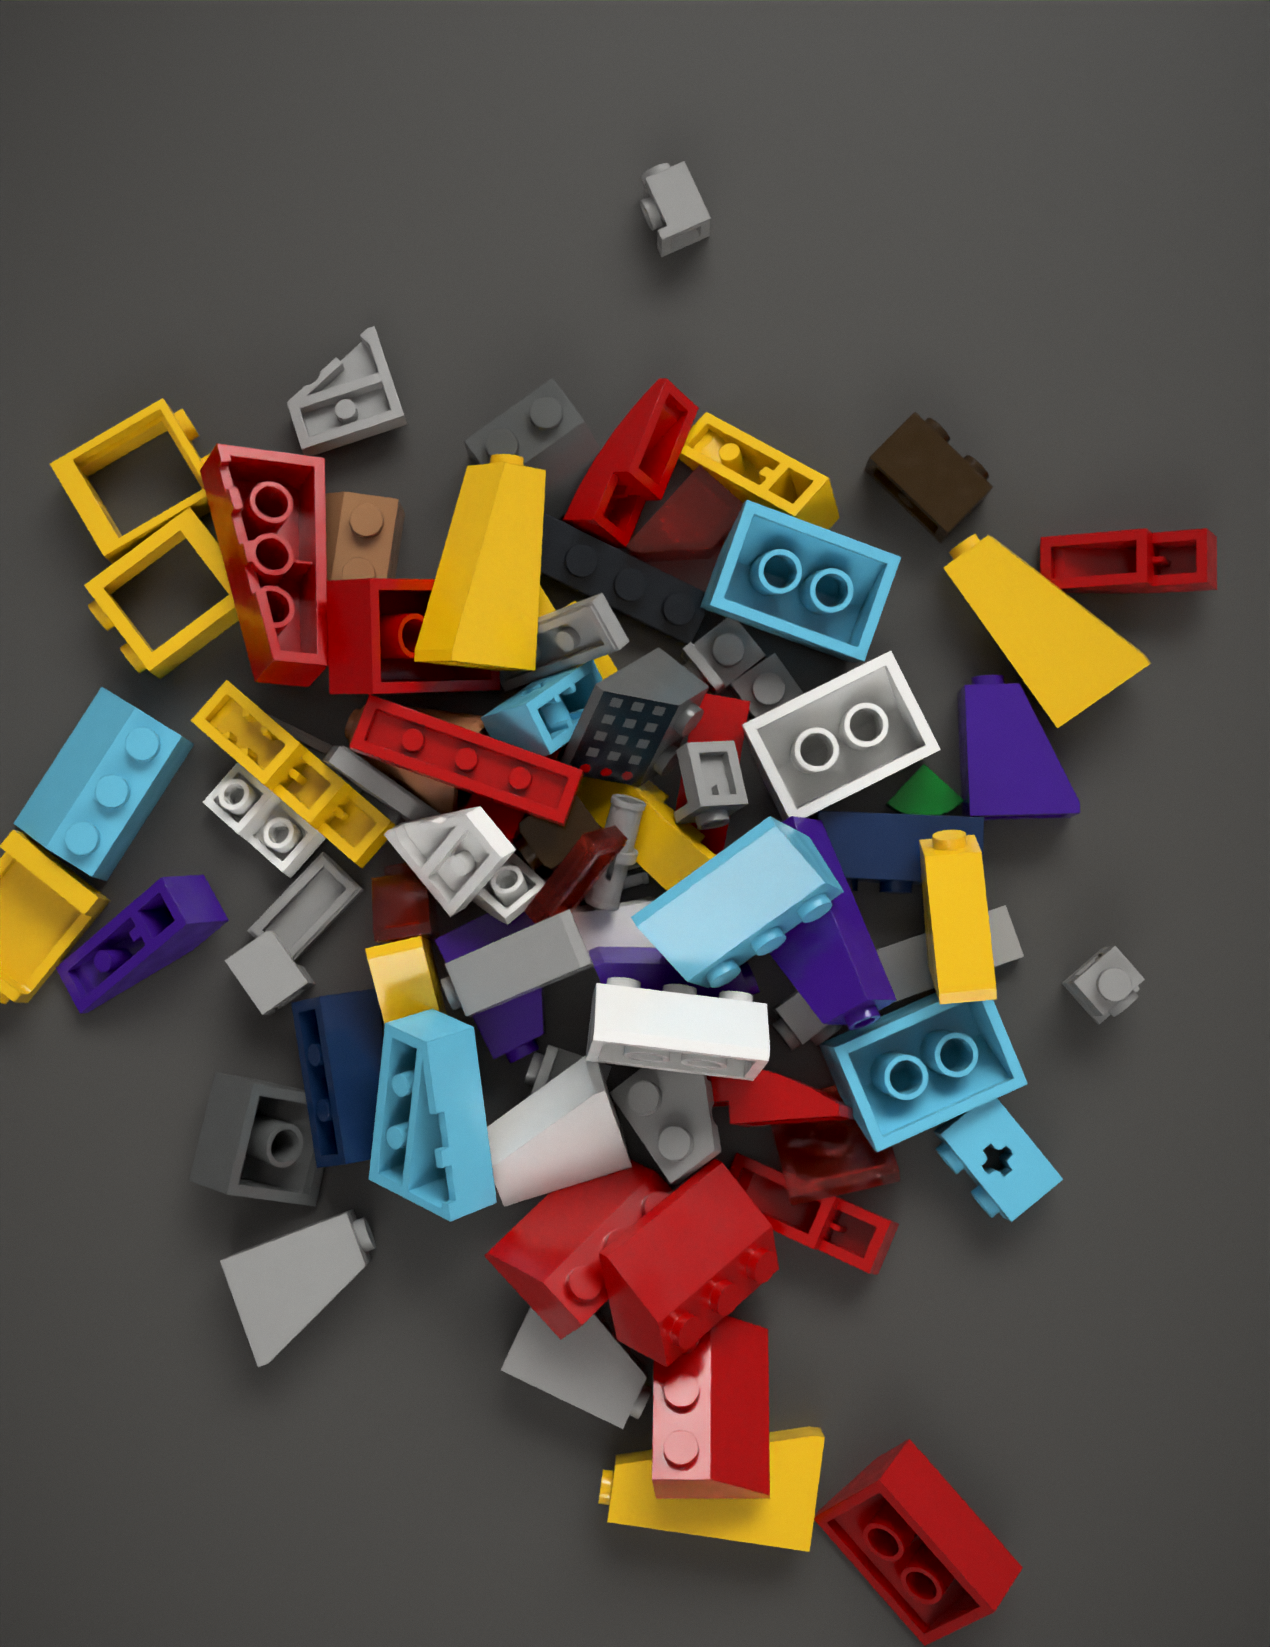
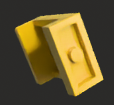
M13 829L0 845V848L5 851L0 858V1003L5 1005L9 1000L16 1003H28L111 901L28 834Z

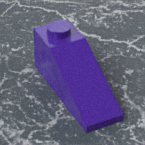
M204 875L161 877L59 964L56 970L79 1013H88L191 952L228 922L229 919Z

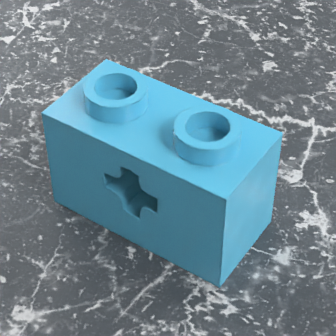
M594 660L585 662L532 682L482 716L481 720L491 738L542 756L551 755L569 742L595 684L603 679Z
M998 1098L944 1122L933 1131L942 1142L935 1150L956 1175L963 1169L977 1185L970 1193L991 1218L1000 1213L1003 1218L1011 1222L1014 1221L1063 1180ZM987 1146L996 1150H1004V1153L999 1157L1000 1163L1004 1167L999 1171L990 1167L984 1169L982 1167L987 1161V1156L983 1152Z

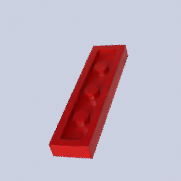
M371 694L368 696L349 746L354 752L564 827L584 776V771Z

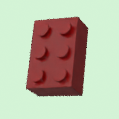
M364 578L326 581L329 694L500 690V671L414 661L415 647L435 579Z

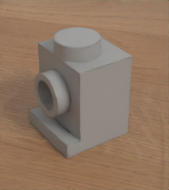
M685 161L671 167L668 163L659 164L642 174L641 181L645 187V198L640 200V206L650 229L653 231L659 228L657 231V249L661 257L710 236L711 217Z
M1116 946L1101 948L1063 981L1062 984L1091 1018L1100 1025L1110 1015L1113 1017L1119 1015L1138 998L1136 993L1140 990L1138 985L1145 979Z
M797 990L772 1009L779 1018L772 1026L791 1051L810 1039L815 1046H818L842 1027V1025L823 1024Z

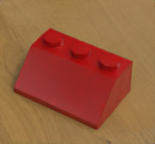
M716 1159L710 1161L599 1252L617 1341L665 1367L672 1364L686 1350L692 1348L703 1335L725 1316L732 1313L744 1299L760 1285L767 1282L779 1270L772 1225L723 1162Z
M630 1160L631 1168L550 1192L484 1255L560 1340L583 1326L608 1300L599 1252L674 1192L656 1171Z
M725 1316L703 1335L692 1348L686 1350L668 1367L654 1361L652 1483L656 1499H770L769 1352L767 1328Z
M910 1438L874 1459L814 1515L816 1523L924 1646L994 1613L1023 1568Z

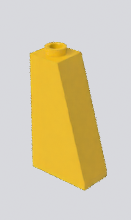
M493 454L490 456L489 464L467 466L415 647V662L493 671L536 670L546 470L524 466V457L511 454Z
M973 534L949 552L953 561L943 567L1057 728L1151 664L1143 652L994 537L987 535L980 540L976 534Z
M811 1426L769 1432L770 1499H656L652 1483L651 1449L616 1455L614 1471L605 1469L602 1471L598 1504L609 1505L607 1522L810 1552L825 1436L821 1428Z

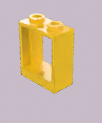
M163 398L50 463L103 556L112 564L188 507L199 518L210 512L200 469L210 453L203 458L199 456L191 441L200 436L183 408L174 413ZM168 431L202 490L122 536L88 477Z
M190 507L84 585L95 599L87 605L92 614L107 631L115 626L126 640V643L120 647V650L139 674L148 669L149 672L159 679H162L239 621L219 543ZM184 539H187L229 595L153 651L111 594Z

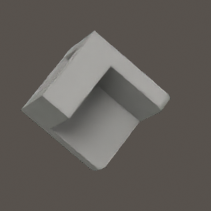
M268 930L224 960L262 1015H272L315 985L306 969L295 963L273 931Z

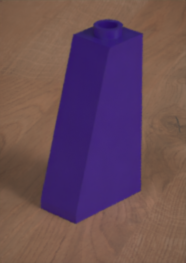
M791 816L782 823L810 837L844 892L831 900L832 908L825 915L809 923L801 922L785 933V942L769 954L823 1024L847 1025L849 1030L860 1029L880 1019L879 1010L897 1001L822 820Z

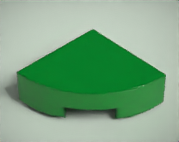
M923 764L885 805L898 814L944 815L956 808L964 800L930 768Z

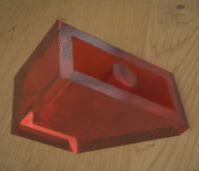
M699 465L627 544V554L645 563L711 559L720 548L722 549L743 503Z
M407 863L385 866V876L371 878L375 942L387 944L418 936L426 939L440 937L435 898Z

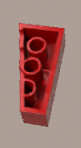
M216 443L201 467L200 473L254 681L309 687L328 666L325 458Z

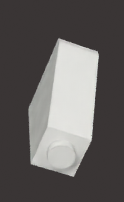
M586 1056L582 1057L487 1126L494 1184L504 1207L632 1167L622 1127L599 1062L585 1061Z

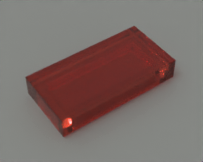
M616 825L584 833L524 912L535 924L569 909L572 913L627 844V837Z

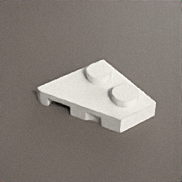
M481 806L402 822L387 830L384 834L450 917L468 906L516 850Z

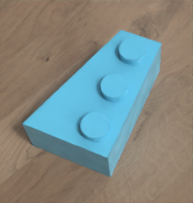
M429 1009L385 1023L369 1180L450 1222L497 1203L474 1027L435 1009Z

